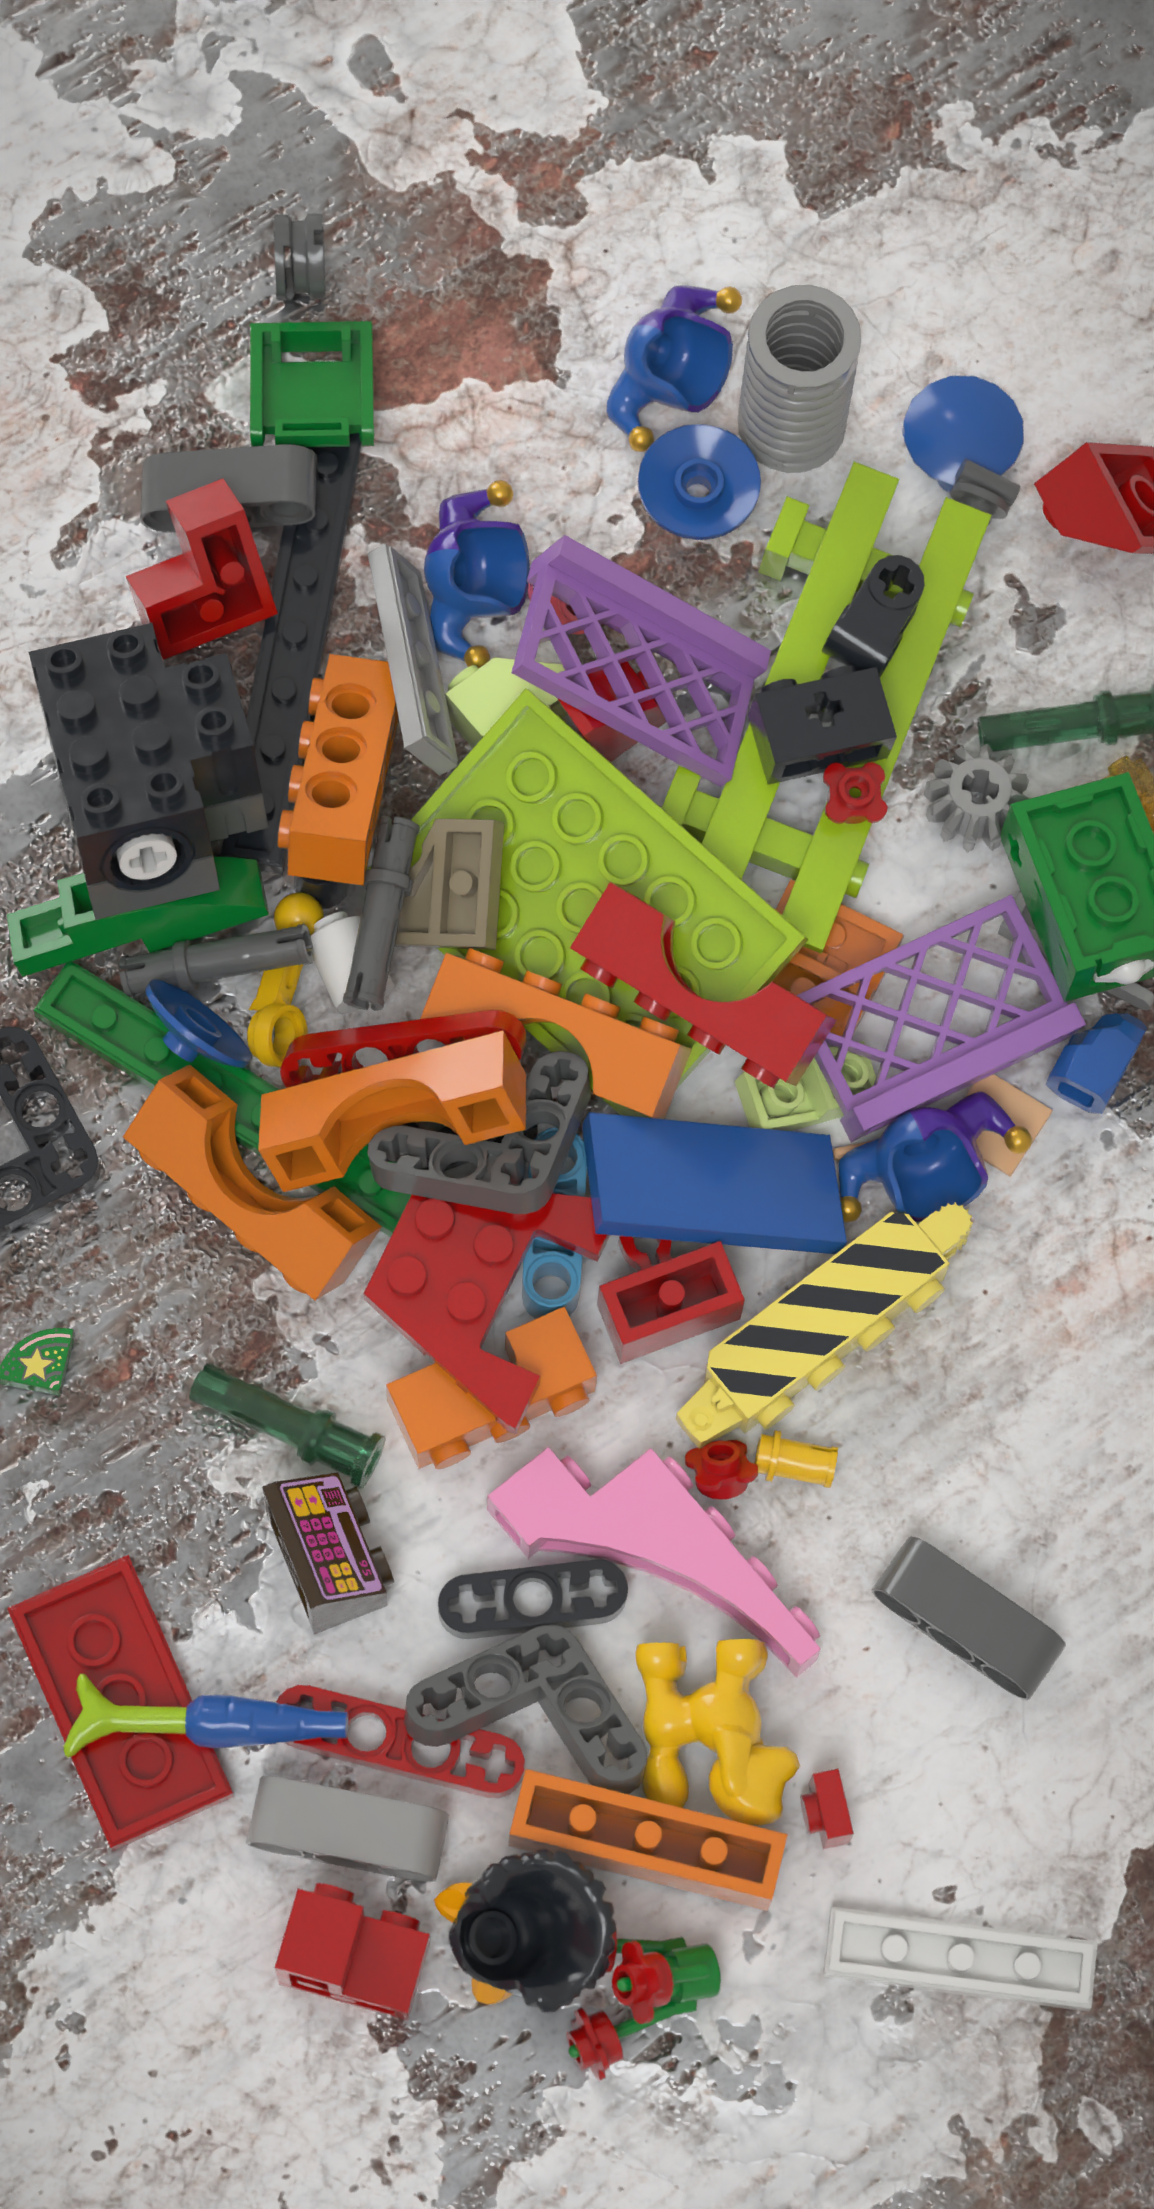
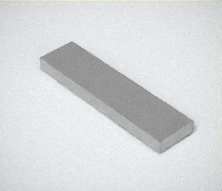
M384 543L367 554L404 748L440 776L457 767L458 758L422 575L415 566L395 549Z

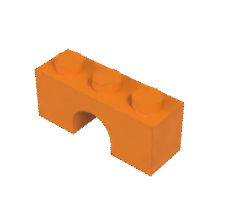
M565 1306L505 1332V1350L511 1363L540 1375L538 1389L516 1434L503 1428L495 1420L493 1414L469 1392L466 1394L456 1384V1381L437 1363L386 1384L387 1402L418 1469L431 1463L434 1464L436 1469L452 1466L471 1454L469 1447L490 1437H493L495 1443L511 1440L523 1434L531 1427L529 1423L531 1419L550 1411L553 1412L555 1417H561L582 1408L590 1401L588 1394L596 1391L597 1374Z

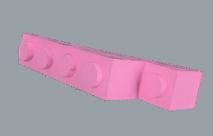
M548 1447L487 1495L488 1512L528 1559L538 1551L558 1552L607 1560L649 1573L693 1593L730 1616L758 1640L764 1642L766 1647L796 1678L817 1661L821 1648L815 1641L820 1637V1634L813 1622L797 1606H794L789 1611L773 1593V1590L778 1585L769 1570L755 1556H752L747 1561L730 1542L735 1537V1533L729 1523L714 1507L710 1506L705 1511L688 1492L693 1488L692 1481L682 1467L670 1456L662 1461L653 1449L650 1448L592 1496H589L586 1490L591 1487V1483L578 1464L568 1455L559 1460Z

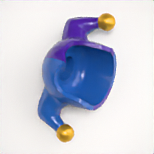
M687 285L674 286L668 291L661 308L643 316L631 329L624 347L625 368L610 392L606 411L608 418L629 437L630 447L634 451L645 452L654 443L652 430L648 427H642L638 418L640 411L646 406L657 402L687 412H700L709 407L719 395L727 380L732 363L733 343L728 330L699 315L715 308L727 314L736 312L742 305V296L736 288L729 286L716 291Z
M503 480L492 482L487 489L453 495L441 502L439 507V533L429 545L424 560V576L428 589L433 596L430 621L436 651L465 661L467 667L476 665L480 668L490 661L487 648L482 645L472 646L462 637L463 629L472 618L511 616L520 612L528 591L527 578L530 571L529 550L525 535L519 524L502 521H480L476 519L480 513L490 506L505 507L510 504L513 499V489L510 484Z
M984 1092L973 1093L947 1110L932 1107L909 1110L891 1121L879 1139L852 1149L840 1159L839 1185L843 1221L853 1222L860 1217L862 1207L857 1198L861 1186L868 1181L882 1183L897 1212L909 1214L915 1222L923 1221L934 1211L939 1212L941 1206L946 1207L947 1203L954 1205L956 1202L958 1206L963 1205L964 1208L982 1193L988 1182L984 1160L976 1143V1139L982 1131H990L1001 1135L1007 1148L1014 1154L1027 1152L1033 1142L1032 1136L1026 1128L1016 1126L1002 1107Z

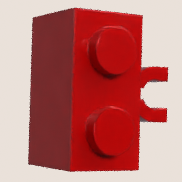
M619 1237L618 1245L625 1261L638 1272L600 1285L597 1307L620 1364L741 1319L745 1299L721 1241L672 1259L670 1255L672 1240L656 1239L659 1245L655 1254L658 1264L652 1266L647 1253L640 1252L636 1248L633 1237Z

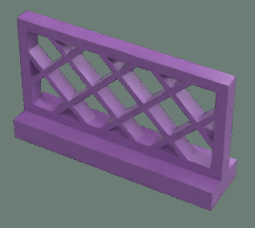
M566 535L562 536L531 563L527 582L534 585L511 673L722 787L732 778L754 680L767 670L771 650ZM551 596L570 605L578 620L562 625L550 602ZM600 624H604L621 633L630 649L614 654ZM581 630L584 631L598 659L583 665L567 636ZM551 641L565 671L556 673L535 661L539 644ZM655 652L675 663L682 678L666 682L652 653ZM632 659L636 660L650 688L635 694L620 666V663ZM603 669L617 700L609 702L598 696L587 674ZM703 681H707L731 694L728 708L720 711L717 710ZM686 687L701 715L700 718L686 722L672 692ZM655 698L669 728L662 731L649 724L639 703ZM707 727L718 749L716 760L701 752L691 731Z
M1012 894L796 995L811 1005L828 997L852 1006L843 1036L829 1032L814 1056L844 1115L840 1122L851 1143L889 1125L891 1121L909 1110L927 1107L1071 1038L1072 1035L1076 1034L1086 1025L1075 1002L1068 1005L1067 1002L1063 1001L1056 980ZM1001 915L1014 938L1008 958L975 946L982 924ZM970 930L966 943L954 939V937ZM938 945L962 954L953 984L920 972L927 950ZM1020 951L1027 965L1017 962ZM915 956L911 969L899 965V963ZM971 958L1004 969L995 999L962 988ZM883 971L907 980L898 1010L865 999L873 975ZM1013 973L1035 980L1047 1003L1030 1012L1004 1003ZM860 982L856 995L843 991ZM916 984L949 995L940 1025L907 1014ZM958 999L991 1010L983 1034L973 1038L949 1029ZM861 1010L894 1021L885 1052L851 1040ZM1000 1014L1013 1018V1020L996 1027ZM903 1025L936 1036L929 1060L917 1064L894 1056ZM945 1040L958 1044V1046L941 1053ZM827 1044L839 1048L836 1058H834ZM847 1051L881 1063L874 1086L855 1095L852 1094L841 1072ZM890 1066L904 1071L886 1080Z

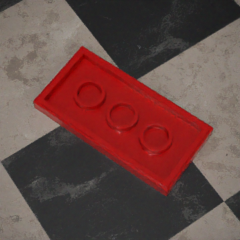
M129 1555L7 1608L64 1742H66L71 1728L83 1710L76 1691L77 1679L82 1673L114 1705L187 1707L192 1702V1698ZM113 1732L87 1744L71 1757L111 1851H115L234 1797L214 1748L199 1747L186 1734Z

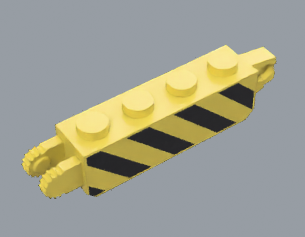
M956 1202L954 1205L947 1203L946 1207L941 1206L939 1212L934 1211L918 1225L909 1214L890 1212L709 1351L704 1385L676 1413V1421L682 1430L700 1449L738 1427L746 1434L759 1423L765 1430L778 1423L795 1407V1404L791 1401L793 1396L809 1384L815 1391L827 1385L845 1368L841 1359L859 1345L865 1352L870 1351L894 1331L895 1326L891 1323L894 1318L909 1307L915 1313H919L944 1292L945 1288L941 1282L944 1281L950 1264L947 1260L953 1257L957 1250H961L962 1245H966V1239L971 1231L970 1228L973 1222H971L972 1215L968 1214L969 1209L965 1210L963 1205L958 1206Z

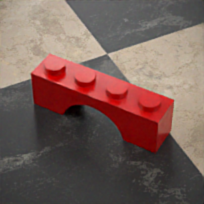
M610 882L570 949L586 958L580 969L610 988L614 987L619 978L639 991L633 1001L634 1003L665 1022L671 1012L677 1014L693 1024L687 1036L716 1054L720 1055L727 1045L747 1058L741 1069L774 1089L779 1079L797 1086L837 1020L773 982L756 994L737 1001L716 1002L700 997L683 980L675 963L673 954L675 920Z

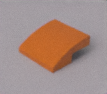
M790 879L775 909L781 915L795 884V881ZM841 904L822 954L802 947L772 982L798 995L898 948L904 935ZM882 971L871 977L865 999L872 1001L886 972ZM860 982L843 991L856 995ZM828 997L812 1004L817 1009L837 1020L830 1032L843 1036L852 1006ZM860 1011L854 1032L866 1011Z

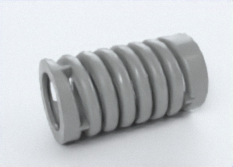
M792 285L777 290L764 299L752 315L748 330L747 351L745 354L737 418L738 431L741 440L751 450L756 461L773 470L785 473H800L818 468L834 457L843 443L861 347V329L854 310L842 297L826 288L813 285Z

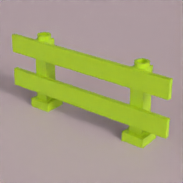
M854 461L827 529L805 521L810 505L788 496L786 497L766 546L758 573L781 581L786 567H790L808 574V578L765 686L783 679H795L797 684L820 680L829 660V656L822 653V649L830 632L845 607L852 602L854 594L858 593L872 567L880 559L891 555L873 548L900 479ZM947 497L944 500L919 564L925 583L921 598L918 601L913 618L903 633V638L880 677L897 735L888 758L873 761L881 766L885 772V780L881 784V799L949 624L961 628L974 593L963 588L992 516ZM892 585L888 591H884V595L894 599L903 590L899 586ZM749 723L737 753L732 778L725 784L720 799L698 791L697 788L701 776L678 766L662 809L741 879L748 863H752L795 880L782 916L809 939L803 947L822 954L844 895L856 898L870 863L860 860L859 856L872 823L866 820L858 824H837L828 819L824 807L815 833L810 835L767 818L780 782L767 784ZM859 764L846 768H860L863 767L864 764ZM857 788L849 790L852 797L858 798L861 796V792Z

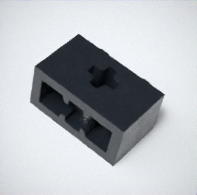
M842 666L827 671L821 676L820 680L797 684L795 679H783L764 686L760 693L755 694L748 714L768 785L823 773L833 763H841L845 767L886 759L897 738L877 667L857 671L856 666ZM811 714H818L819 718L809 719ZM822 722H831L830 727H823Z

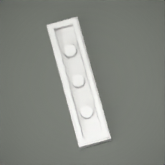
M832 1907L829 1917L823 1977L1089 2012L1092 2007L1098 1942Z

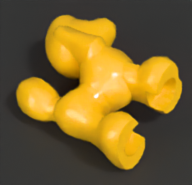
M755 1639L717 1641L716 1680L688 1695L680 1693L676 1682L685 1675L687 1665L686 1647H679L678 1643L665 1642L637 1644L635 1651L636 1664L642 1675L647 1697L643 1717V1733L646 1741L651 1746L644 1779L642 1780L643 1791L648 1800L680 1808L684 1807L688 1800L689 1783L685 1769L678 1759V1754L682 1746L700 1742L717 1754L718 1758L714 1761L709 1773V1789L718 1808L728 1818L752 1826L772 1824L781 1818L783 1810L782 1795L785 1783L795 1776L800 1763L797 1754L789 1748L763 1745V1740L760 1738L761 1715L756 1701L749 1694L750 1681L755 1679L765 1669L768 1653L764 1642Z

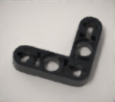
M9 1026L0 1029V1062L2 1061L1 1050L4 1047L11 1046L16 1053L27 1050L28 1052L24 1053L21 1058L30 1082L20 1088L11 1067L8 1064L1 1065L0 1100L28 1151L0 1165V1186L9 1180H21L28 1184L32 1189L28 1204L22 1209L8 1211L0 1207V1238L85 1195L94 1188L100 1175V1163L96 1149L37 1041L29 1032L19 1027ZM40 1075H43L45 1078L41 1080H36ZM17 1090L14 1095L8 1093V1091ZM37 1097H48L59 1105V1114L56 1120L45 1127H34L23 1118L25 1106L29 1101ZM69 1128H72L74 1133L65 1134ZM63 1136L70 1155L75 1160L86 1157V1160L80 1164L82 1175L78 1178L72 1179L67 1172H61L57 1175L54 1173L61 1168V1164L52 1142ZM46 1144L43 1149H39L37 1145Z

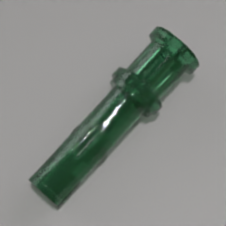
M1151 684L1149 691L1113 695L1110 690L1099 691L1098 695H1093V701L979 716L977 728L980 748L988 743L992 752L1092 738H1098L1099 743H1105L1106 746L1116 745L1118 739L1122 737L1154 733V684Z
M209 1362L203 1366V1370H200L196 1376L189 1394L190 1401L204 1407H209L234 1419L236 1422L296 1448L297 1456L301 1458L303 1463L312 1466L318 1462L350 1477L351 1485L357 1486L358 1489H362L371 1478L380 1460L386 1437L378 1432L369 1436L337 1421L336 1413L331 1410L325 1409L323 1411L319 1409L313 1413L254 1384L232 1376Z

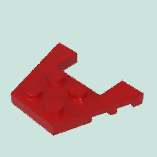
M552 1193L547 1204L539 1210L528 1214H513L411 1195L363 1293L364 1300L421 1353L427 1354L446 1371L466 1394L469 1392L493 1414L495 1420L503 1428L516 1434L538 1389L540 1375L482 1350L481 1347L534 1238L542 1237L598 1262L610 1235L595 1234L591 1197Z

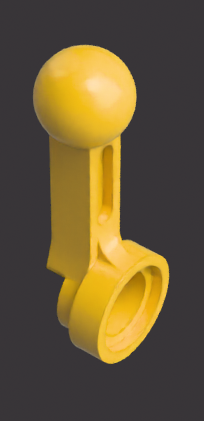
M302 892L291 893L285 896L277 904L274 912V923L277 930L295 927L298 924L304 923L307 925L310 935L315 933L314 924L324 918V911L318 900ZM303 964L264 971L257 995L248 1009L257 1011L251 1018L247 1030L249 1050L255 1058L268 1067L280 1068L290 1043L297 1037L308 1034L307 1023L303 1013L298 1007L291 1005ZM273 1028H275V1037L272 1044Z

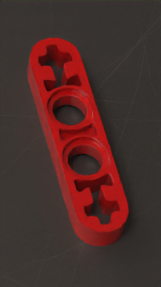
M487 1010L310 1033L299 1036L290 1043L280 1067V1075L285 1087L289 1088L364 1068L356 1058V1052L365 1047L380 1050L390 1061L419 1053L417 1044L427 1039L437 1040L447 1046L462 1042L464 1038L469 1040L499 1031H504L520 1061L526 1044V1031L521 1021L514 1015L502 1010ZM337 1053L342 1054L341 1061H335ZM302 1059H310L313 1067H323L321 1073L313 1074L309 1066H300Z
M296 1685L288 1688L276 1701L280 1704L300 1707L302 1701L312 1702L313 1710L332 1711L333 1707L345 1709L344 1712H348V1729L354 1720L362 1716H373L379 1719L386 1729V1737L383 1744L372 1751H361L354 1748L349 1742L348 1736L347 1738H337L338 1742L336 1744L324 1742L326 1738H313L285 1743L296 1749L486 1798H502L510 1795L519 1787L524 1777L525 1758L521 1748L513 1739L502 1734L482 1729L472 1732L449 1743L450 1754L442 1765L428 1768L418 1764L413 1758L411 1751L415 1740L407 1733L404 1724V1709L310 1685ZM464 1739L474 1742L469 1749V1756L489 1759L493 1750L505 1752V1763L515 1767L512 1775L503 1773L499 1776L497 1783H489L485 1781V1769L466 1763L465 1777L453 1775L452 1773L460 1761V1740Z

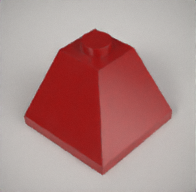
M1086 442L1034 483L1044 502L1042 509L1046 519L1059 531L1061 536L1129 553L1154 554L1153 446Z

